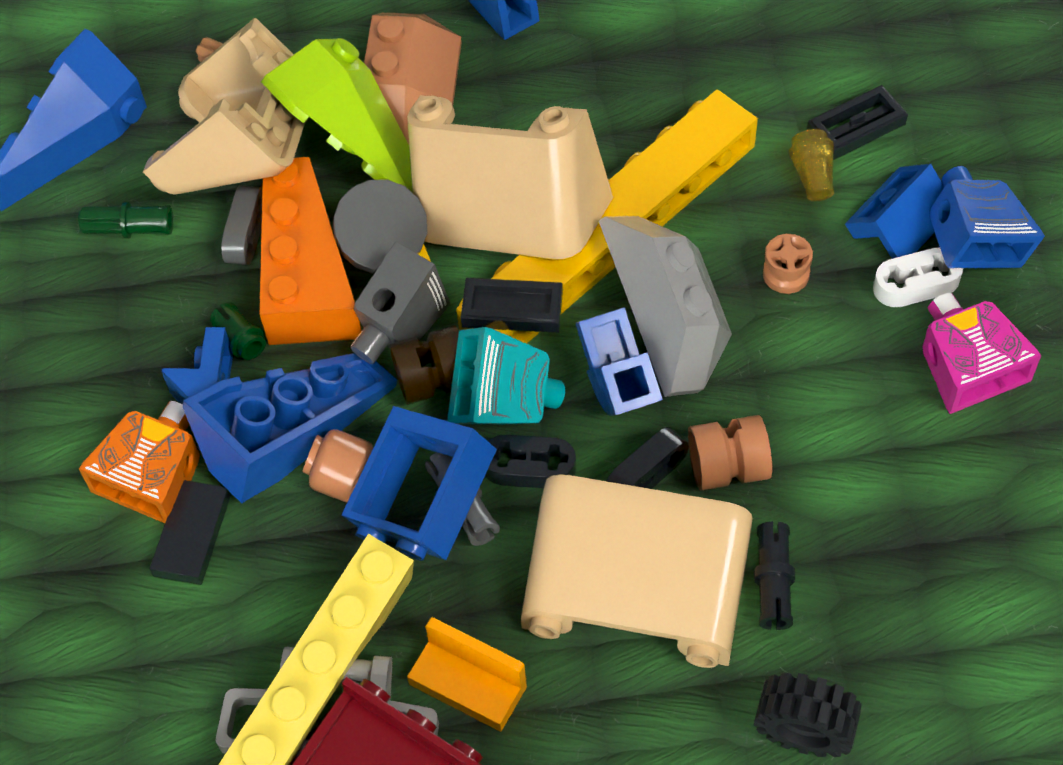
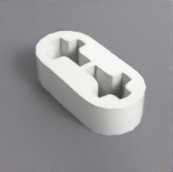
M940 247L893 258L883 262L878 267L873 285L874 295L878 301L890 307H903L937 298L942 294L955 291L959 285L963 268H947ZM938 267L941 272L949 271L948 276H942L939 271H932V268ZM894 278L898 284L904 283V287L898 288L895 283H887L888 279Z

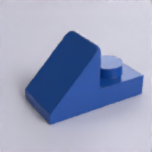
M225 327L205 328L203 346H197L195 349V369L164 368L161 370L169 392L179 403L183 404V400L222 380L230 379L233 354L229 348L230 341Z

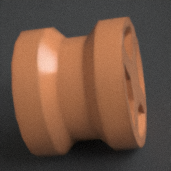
M782 234L770 240L766 246L763 268L765 283L772 290L785 294L795 293L803 289L808 283L810 276V266L813 258L811 245L804 238L796 234ZM782 263L786 264L787 268H783Z

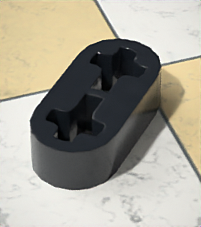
M671 427L663 428L619 464L606 481L652 489L683 461L688 453L689 443Z
M497 435L488 440L497 450L485 476L494 484L544 488L546 479L553 475L575 476V450L571 444L563 439ZM502 453H508L511 456L507 467H498L497 461L500 460ZM550 457H560L557 470H548L547 464L550 461Z

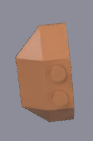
M382 12L372 15L364 64L374 76L409 144L407 116L420 95L446 98L453 106L462 40L461 36L425 14Z

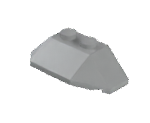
M604 216L599 220V224L664 397L699 393L704 390L732 335L699 248L686 236L639 216Z

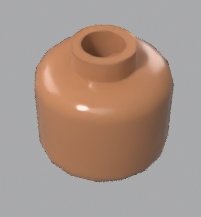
M338 429L330 430L325 437L316 436L302 472L309 475V486L314 491L343 502H348L374 447L367 440Z

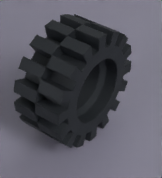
M781 673L780 677L774 674L769 676V680L766 679L764 682L754 726H757L756 730L760 734H767L766 739L771 742L780 741L781 747L788 750L791 747L799 749L798 753L806 755L811 751L817 757H826L827 753L833 757H841V753L847 755L853 748L862 704L856 700L857 696L852 692L843 693L844 687L838 684L827 685L826 679L817 677V681L810 680L807 674L798 673L797 678H794L790 673Z

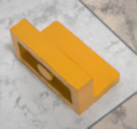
M431 617L425 626L428 643L407 676L409 685L501 732L527 688L524 663Z

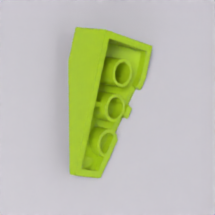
M341 38L315 39L264 76L261 83L292 115L302 123H305L309 117L331 134L326 142L338 151L342 148L362 158L361 167L363 171L374 180H390L404 185L413 193L409 144L370 69L358 58L359 52L351 43Z

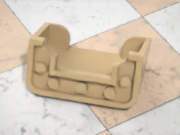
M252 19L183 77L178 91L180 107L187 116L196 119L199 123L168 149L157 151L148 159L143 173L160 191L177 195L277 176L293 162L305 123H302L292 115L261 81L266 74L294 54L258 19Z
M419 96L410 109L407 120L412 191L419 198L427 215L428 233L425 242L548 259L569 258L579 253L585 247L599 220L613 199L587 109L563 108L560 106L547 108L535 119L528 131L451 124L454 120L455 112L452 103L448 99L437 96Z
M553 475L546 479L541 498L521 614L522 628L528 629L532 634L541 638L556 639L560 637V634L571 631L573 623L576 621L678 640V650L686 656V660L689 663L704 668L715 667L718 664L729 666L752 527V514L744 507L725 501L572 475Z

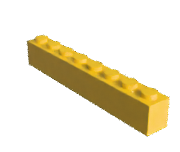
M718 89L705 100L696 101L680 121L674 126L665 127L649 147L643 152L634 153L627 160L624 168L612 178H608L613 199L602 218L604 216H639L664 226L755 147L758 118ZM598 223L585 247L574 256L565 259H548L519 255L512 262L507 261L503 263L491 279L563 283L562 314L616 266L601 226ZM462 299L461 302H460V304H459V306L456 308V309H457V317H458L459 330L474 329V328H462V325H461V312H462V304H463V299ZM494 329L526 344L540 333Z

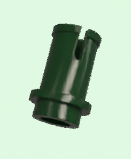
M232 302L221 304V308L229 316V319L226 320L215 309L210 316L211 325L213 327H225L230 341L229 348L234 356L245 360H252L258 357L266 346L264 331L258 325H251Z

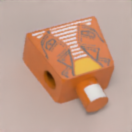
M169 401L158 419L137 411L127 413L79 468L90 492L165 523L172 511L183 481L192 480L200 458L193 436L186 432L190 424L183 410V404Z

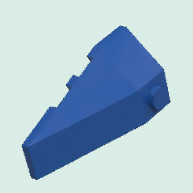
M84 29L56 58L48 71L55 76L42 98L36 95L32 97L26 107L31 111L28 121L20 133H11L0 149V211L8 208L118 139L131 124L140 119L143 111L147 108L138 79L93 32Z
M355 353L313 361L310 369L284 373L282 368L266 371L265 378L241 382L239 377L222 380L183 400V410L209 472L236 499L243 503L276 484L307 459L317 435L325 437L333 429L342 431L395 388L397 379L377 361L374 364H369Z

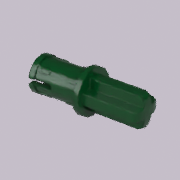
M123 202L121 207H83L79 212L78 222L79 229L84 234H122L124 238H131V234L171 235L173 230V212L170 205L131 206L130 202Z

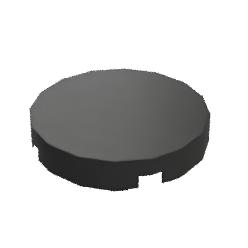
M368 180L352 187L339 201L333 218V233L341 255L355 268L374 274L395 242L419 255L428 233L427 215L419 198L404 185L390 180Z

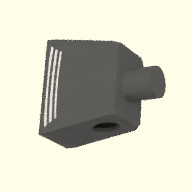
M397 242L394 243L354 305V311L364 328L350 346V349L358 357L369 364H374L386 347L389 348V344L413 337L420 340L445 312L451 303L435 264Z

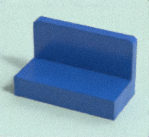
M931 164L899 167L845 223V226L853 238L879 237L892 259L916 253L935 232L929 213L930 208L944 189V185Z

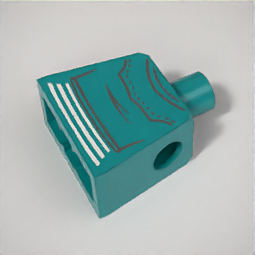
M481 327L459 330L447 421L459 425L540 423L543 418L544 407L557 409L563 403L565 385L561 380L548 378L550 358L546 352L492 328Z

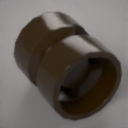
M455 325L430 332L425 342H421L416 337L389 344L397 379L407 405L433 398L435 390L441 388L446 393L451 392L459 334ZM428 363H431L432 368H431V367H427V366L424 367V366H425L426 364H428Z

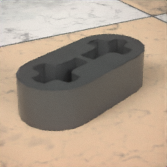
M239 185L237 187L222 237L221 247L224 263L251 264L262 229L263 187Z

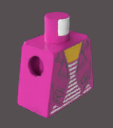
M945 293L935 298L929 304L928 311L935 321L927 328L922 346L923 353L949 414L1032 381L1041 354L992 302L984 301L963 309L952 293Z

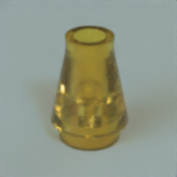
M820 129L806 130L796 134L791 139L792 146L789 149V155L806 190L807 199L810 201H822L834 195L833 141L828 138L824 130Z

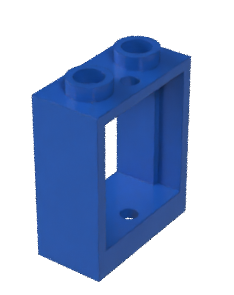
M393 406L341 516L358 527L355 535L363 540L370 534L383 543H386V540L395 543L396 550L411 558L423 561L426 554L447 560L497 449L473 428ZM419 447L451 456L453 459L420 530L416 531L386 521L385 519Z

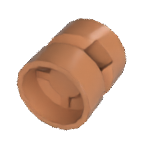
M760 415L732 419L727 428H722L718 422L695 425L688 428L690 459L695 481L700 491L727 487L734 477H737L742 484L767 480L772 477L771 449L766 427Z

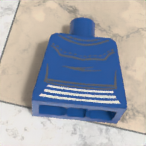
M957 166L948 170L942 177L944 189L930 208L929 213L947 268H1022L1045 235L1006 183L1000 180H973L968 169L964 166Z

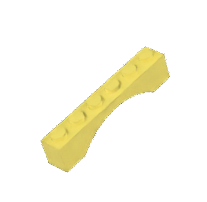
M370 534L367 535L219 765H291L334 691L359 654L386 621L410 583L414 560Z

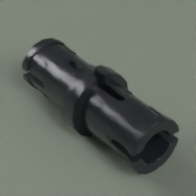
M773 521L764 522L757 527L759 565L755 567L754 583L760 588L759 625L767 630H771L772 620L775 618L776 630H784L793 625L790 586L795 582V568L790 565L789 559L790 527L783 522H778V533H774V535Z

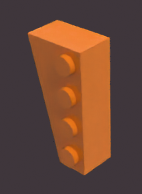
M309 157L294 158L291 165L277 176L263 178L260 317L269 345L354 340L362 331L360 321L354 311L355 301Z

